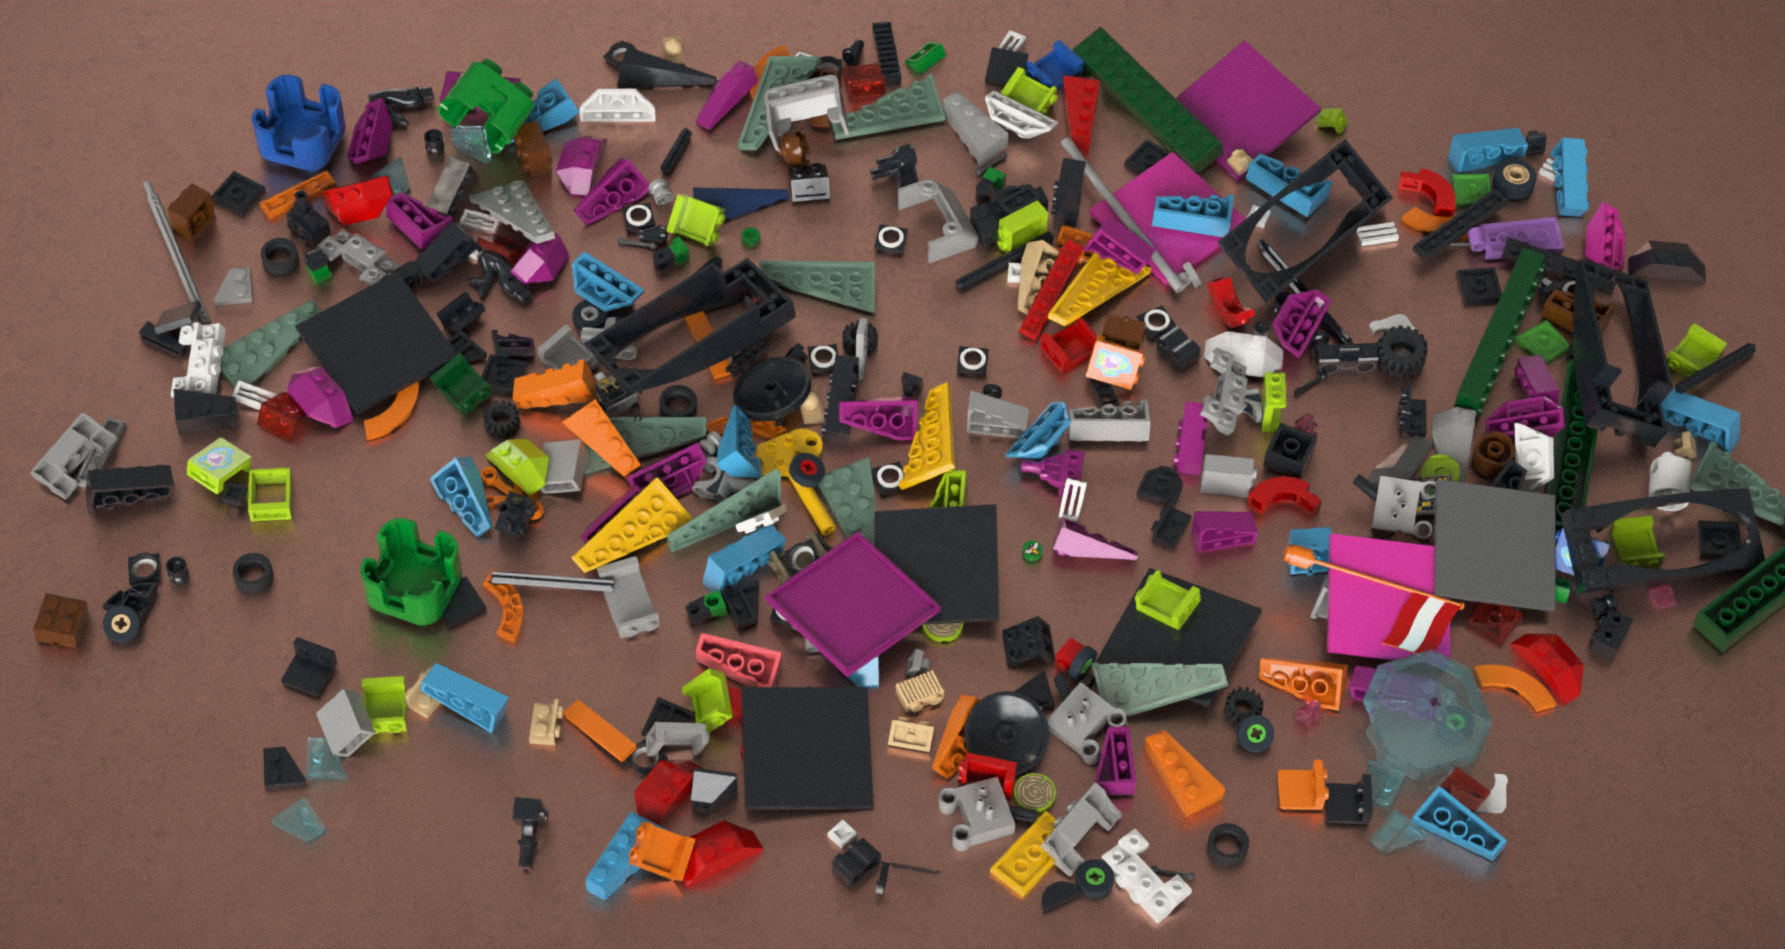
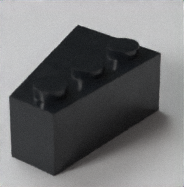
M1063 158L1059 180H1055L1053 191H1056L1053 194L1051 215H1054V223L1077 226L1086 161Z
M453 221L431 242L424 252L418 255L413 263L427 279L435 284L454 270L453 266L461 261L465 263L469 260V255L476 250L478 252L482 251L483 247L471 234Z

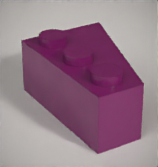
M404 192L391 197L387 203L386 216L421 250L427 248L453 222L452 217H444L438 213V210L423 206V202Z
M1109 215L1093 234L1083 250L1086 252L1091 250L1098 253L1102 259H1106V257L1116 261V265L1138 274L1148 263L1156 249Z
M1541 355L1518 358L1514 372L1516 378H1518L1524 398L1546 396L1558 404L1559 388Z
M1186 401L1183 420L1178 422L1177 432H1181V437L1177 436L1175 448H1179V453H1175L1173 463L1177 465L1178 473L1197 476L1201 474L1207 429V418L1200 415V412L1203 410V403Z

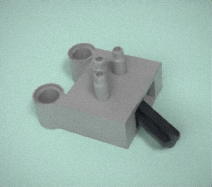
M1361 474L1357 475L1353 480V484L1376 502L1372 528L1395 532L1401 530L1404 533L1414 534L1421 539L1429 538L1432 535L1433 527L1429 522L1420 521L1416 525L1414 523L1419 492L1427 499L1435 498V493L1429 496L1424 492L1427 484L1435 486L1434 481L1418 482L1380 476L1377 488ZM1421 524H1426L1429 527V533L1425 536L1418 533V527Z
M1057 675L1053 681L1062 704L1047 719L1049 732L1081 755L1085 763L1089 765L1096 764L1101 758L1098 743L1092 739L1107 722L1109 727L1128 726L1126 714L1123 710L1114 708L1081 682L1071 692L1065 675ZM1115 719H1122V722L1119 724L1113 723ZM1090 749L1095 750V753L1091 755L1085 754Z
M998 777L954 789L944 788L939 794L938 807L943 814H952L957 810V807H960L966 825L959 824L954 827L952 832V846L958 851H965L970 846L1014 834V819L1034 823L1037 818L1036 810L1007 804ZM949 799V800H951V801H953V802L947 803V802H945L944 800ZM964 836L966 839H959L957 837Z

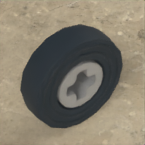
M587 300L582 301L575 306L572 312L573 323L580 331H582V327L602 329L606 323L607 311L604 312ZM589 313H590V315H591V313H592V315H593V316H591V318H587V316L589 315Z

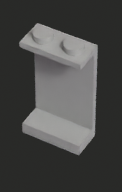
M636 556L597 567L598 579L614 580L613 591H603L620 638L632 637L637 633L652 631L660 627L659 615L655 613L639 571V562Z

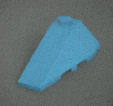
M556 78L537 92L538 96L533 101L534 109L523 125L537 121L541 131H545L566 123L578 115L580 111Z
M737 405L732 408L717 451V465L730 476L760 478L762 476L761 460L755 456V452L758 449L751 439L753 431L750 420Z
M455 457L429 478L437 495L450 505V509L462 518V522L476 537L481 536L492 527L481 476L472 457Z

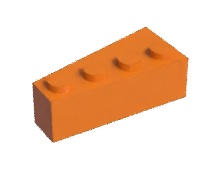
M582 359L576 365L564 364L562 369L554 370L550 368L546 369L544 374L536 372L515 378L513 400L519 409L586 403L595 400L596 379L586 361Z
M593 400L562 422L625 479H627V476L643 468L596 400Z
M1165 730L1146 737L1144 751L1185 817L1223 800L1225 787Z

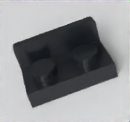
M464 292L440 310L437 316L446 330L458 333L486 311L483 304L472 301L470 295Z
M1171 500L1168 506H1163L1160 512L1161 518L1159 521L1155 520L1151 531L1153 532V541L1174 550L1191 522L1192 516L1174 508L1175 502Z

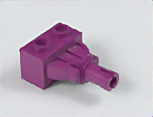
M1065 449L1064 454L1054 455L1051 458L1043 457L1041 462L1023 459L1021 471L1039 474L1041 480H1047L1051 485L1058 487V495L1063 496L1067 478L1081 482L1085 452ZM1070 484L1068 497L1072 496L1074 487L1072 484ZM1078 486L1076 498H1078L1080 486Z

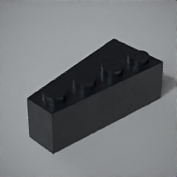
M1042 187L1034 188L1041 197L1040 204L1048 212L1049 200ZM995 201L970 208V221L978 233V239L984 250L989 248L990 244L998 241L999 220L1006 217Z

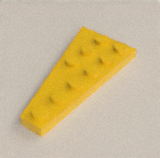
M1094 252L1051 309L1048 319L1067 326L1149 275L1152 268L1145 265L1137 274L1116 265V261L1107 257L1106 259L1100 258V254Z
M948 382L929 391L924 406L926 411L924 417L920 418V429L915 433L908 454L910 460L908 465L904 466L903 472L905 475L898 485L901 490L955 468L951 386Z
M657 477L571 558L586 573L667 537L668 534L690 522L693 518Z

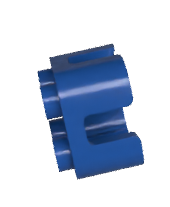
M281 75L274 78L266 89L269 107L268 116L266 117L265 110L258 108L252 114V124L260 155L267 160L307 171H317L326 166L346 130L339 91L331 85L322 84L318 91L319 103L308 100L305 97L303 82L300 77Z

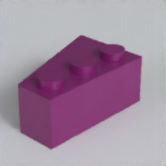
M1194 511L1191 535L1197 553L1256 543L1258 531L1252 512Z
M1129 726L1108 727L1095 778V782L1105 790L1107 796L1134 795L1136 776Z

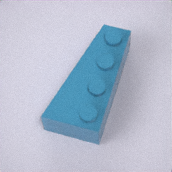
M1562 138L1550 151L1551 157L1555 158L1552 169L1557 171L1554 183L1555 187L1559 188L1556 194L1559 215L1581 217L1589 209V200L1587 199L1589 183L1586 182L1588 165L1585 159L1587 147L1585 146V139Z
M1260 153L1249 164L1246 180L1270 195L1275 196L1302 173L1299 172V168L1294 166L1286 167L1283 165V162ZM1326 180V182L1323 181L1300 188L1280 201L1308 218L1329 197L1333 182Z
M1210 195V198L1191 196L1183 199L1181 196H1156L1152 226L1224 237L1229 233L1234 195H1227V198H1218V195Z
M770 524L758 528L750 535L743 536L733 544H728L718 552H713L708 557L702 582L703 585L711 593L719 590L722 596L723 590L728 587L733 589L738 585L737 581L744 575L748 578L754 574L758 565L763 567L768 564L771 551L774 550L776 555L782 553L786 538Z
M435 663L421 684L422 692L490 733L494 732L506 714L508 696L456 673L444 665Z
M1440 786L1412 817L1413 824L1491 861H1494L1507 846V840Z
M630 812L586 877L587 891L606 900L626 882L625 880L632 873L635 874L640 869L628 863L630 860V850L637 838L636 831L642 822H649L656 827L664 830L667 829Z

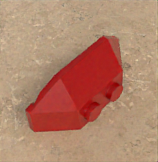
M388 175L321 191L326 209L344 226L379 218L393 195Z
M1526 633L1510 644L1563 705L1580 695L1584 663L1558 634Z
M660 760L634 791L638 815L663 827L692 792L695 767H702L691 760Z
M723 820L690 836L695 839L683 882L688 888L763 851V847L753 831Z

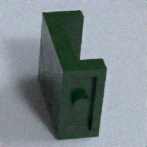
M458 353L430 377L434 386L463 416L472 412L481 401L486 400L494 391L491 385L476 372L461 353Z

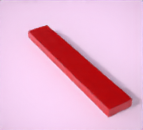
M1067 238L1018 330L1019 333L1033 341L1037 339L1048 318L1049 312L1054 307L1084 247Z

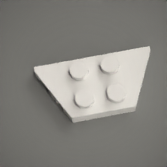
M1515 423L1516 463L1527 470L1521 491L1536 492L1554 478L1553 438L1523 424Z
M780 505L777 508L743 520L736 524L738 532L745 531L747 534L760 528V524H763L765 527L780 520V515L788 511L786 505Z

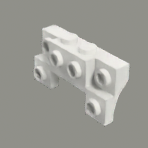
M199 322L181 327L179 343L192 346L187 376L173 378L172 398H174L173 388L216 394L226 328L220 323L201 325Z
M1134 829L1121 838L1118 845L1104 854L1101 861L1106 862L1112 868L1117 884L1121 888H1125L1129 892L1131 899L1135 903H1139L1158 924L1182 900L1192 893V889L1178 874L1165 884L1138 856L1149 847V843Z

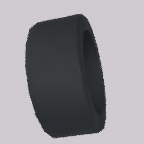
M271 239L261 249L260 255L263 267L268 273L285 275L295 270L298 266V251L296 245L289 239ZM281 250L291 253L290 258L284 262L276 263L268 259L276 251Z
M670 386L659 397L662 417H694L697 412L696 395L687 386ZM673 398H684L690 402V406L682 411H673L667 407L666 403Z
M248 553L237 559L233 566V577L237 587L243 592L250 594L266 590L273 581V569L269 559L259 553ZM258 565L265 569V574L255 581H247L241 577L242 571L247 567Z
M1224 823L1212 829L1208 838L1207 851L1214 862L1222 866L1231 867L1238 865L1245 859L1249 848V838L1241 827L1231 823ZM1224 835L1236 838L1241 844L1239 852L1225 854L1219 851L1215 845L1217 838Z

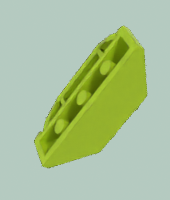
M529 439L506 440L485 455L493 465L529 496L546 486L550 459Z

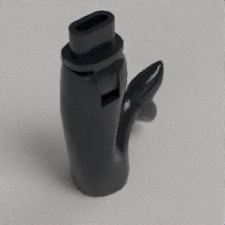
M415 86L375 91L368 94L369 102L380 98L384 99L392 125L408 126L409 122L390 105L408 109L427 104L429 100H433L434 94L431 86L426 88L420 86V89Z
M494 248L487 249L481 254L478 262L483 270V276L469 278V282L478 287L480 297H483L488 291L489 286L493 282L495 271L497 272L501 288L506 294L513 297L514 300L525 303L533 297L534 293L530 290V286L524 284L510 272L513 265L504 255Z

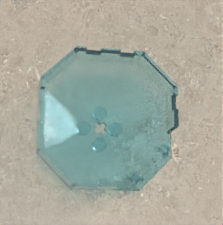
M1432 649L1378 665L1362 700L1371 720L1366 728V733L1370 742L1374 743L1379 763L1417 782L1425 780L1432 775L1438 776L1451 772L1458 767L1472 765L1479 756L1493 723L1471 669ZM1437 698L1440 706L1432 707L1429 699Z

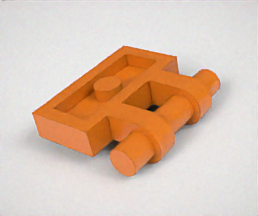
M1062 225L1056 244L1063 247L1068 238L1085 248L1093 234ZM1054 247V248H1055L1056 250H1058L1059 252H1060V250L1062 249V248ZM1083 250L1077 263H1087L1091 257L1085 256V253L1093 255L1094 252Z

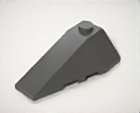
M1415 434L1377 465L1367 480L1377 488L1380 476L1413 480L1434 442Z

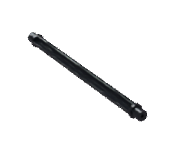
M1263 239L1257 242L1256 245L1260 252L1277 271L1289 268ZM1298 277L1289 284L1296 293L1309 291ZM1326 311L1321 320L1326 328L1331 331L1341 345L1354 344L1350 336Z

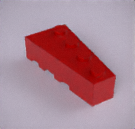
M1063 75L1062 94L1064 97L1068 137L1078 147L1079 151L1089 152L1100 80Z

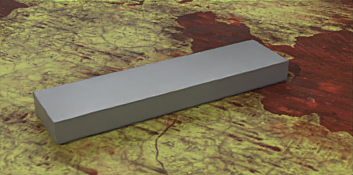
M860 318L856 333V357L859 358V380L864 379L867 366L868 320L866 318Z
M106 417L102 427L116 435L118 440L106 454L95 448L91 450L76 478L78 486L86 487L88 470L106 468L126 427L125 421Z

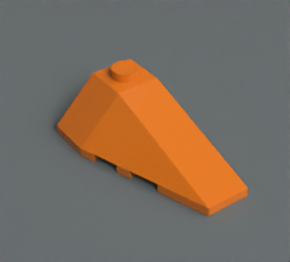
M1261 658L1259 679L1279 689H1284L1300 699L1309 701L1318 708L1339 711L1346 688L1348 665L1320 661Z
M962 694L949 717L932 765V769L947 780L959 770L960 761L965 760L966 753H968L964 741V726L971 709L980 701L977 697Z

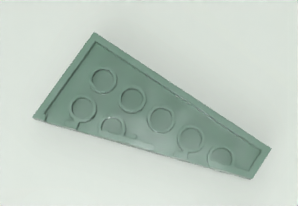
M930 74L920 82L917 80L905 89L900 88L877 99L871 105L866 104L854 113H847L849 135H845L841 122H831L835 140L945 121V114L933 76Z
M608 417L636 459L706 439V417H642L641 421H635L634 417ZM585 444L588 450L585 475L612 467Z
M867 457L825 473L824 478L817 487L845 539L859 531L875 546L874 511H877L870 458Z
M778 468L668 534L667 544L669 550L674 552L735 527L736 524L743 520L779 507L781 505V473Z

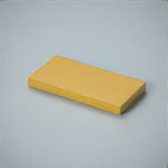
M1047 811L1030 826L990 870V872L1022 897L1055 865L1053 863L1055 859L1040 847L1055 828L1052 824L1056 818Z

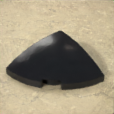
M154 582L132 585L133 589H128L124 592L120 590L112 595L102 607L106 611L120 605L131 607L139 614L141 624H143L154 603L159 585Z

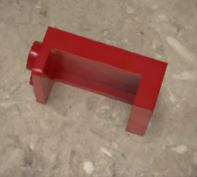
M1079 317L1073 325L1053 336H1050L1047 332L1041 335L1040 348L1063 374L1090 359L1098 334L1093 332L1086 320Z
M966 753L965 760L960 761L958 782L961 783V786H965L968 781L976 783L998 777L1001 788H1004L1003 793L1006 800L1011 801L1015 785L1017 762Z

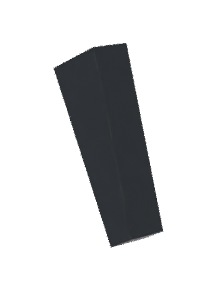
M147 321L139 331L140 338L183 358L186 354L185 345L180 344L177 339L166 332L156 334L154 330L155 325Z

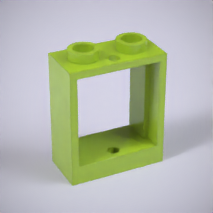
M1038 200L999 220L997 244L1000 250L1008 253L1047 232L1049 213Z
M278 467L274 469L258 468L256 470H249L248 512L251 522L292 519L293 477L290 468ZM286 483L285 502L257 503V485Z

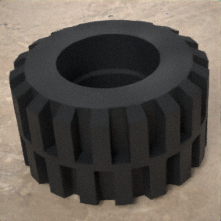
M1398 325V328L1391 327L1390 331L1386 330L1384 335L1380 337L1377 349L1378 366L1383 368L1382 372L1385 374L1388 372L1389 377L1392 378L1397 376V379L1402 377L1409 379L1410 375L1414 377L1418 372H1421L1428 352L1427 341L1424 340V335L1422 333L1418 334L1419 330L1417 329L1411 330L1410 326L1403 328V325ZM1395 348H1405L1412 355L1400 357L1394 354L1392 350Z

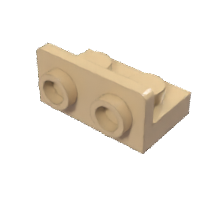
M432 667L423 671L413 687L411 686L405 694L407 707L427 719L440 704L439 701L421 691L422 681Z
M554 699V704L534 703L529 736L530 744L555 745L556 737H560L561 725H558V720L563 718V706H560L559 699Z
M898 717L897 720H892L888 745L930 752L935 728L931 727V722L919 720L918 724L910 723L909 718Z

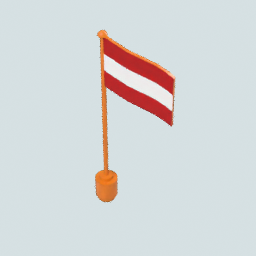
M1288 544L1284 552L1283 560L1287 561L1290 565L1308 569L1309 566L1312 567L1316 563L1413 593L1402 607L1392 631L1382 642V644L1430 657L1440 645L1451 619L1459 609L1462 610L1465 607L1464 602L1458 603L1317 560L1313 550L1306 547Z

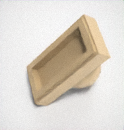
M681 36L663 37L665 60L685 66Z
M811 387L809 396L800 406L804 426L824 422L817 387Z

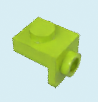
M1326 108L1321 110L1315 123L1317 127H1334L1337 134H1342L1348 121L1341 108Z

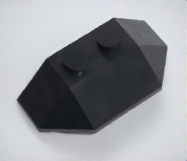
M1648 240L1628 258V274L1635 277L1705 283L1706 281L1705 265L1688 244Z

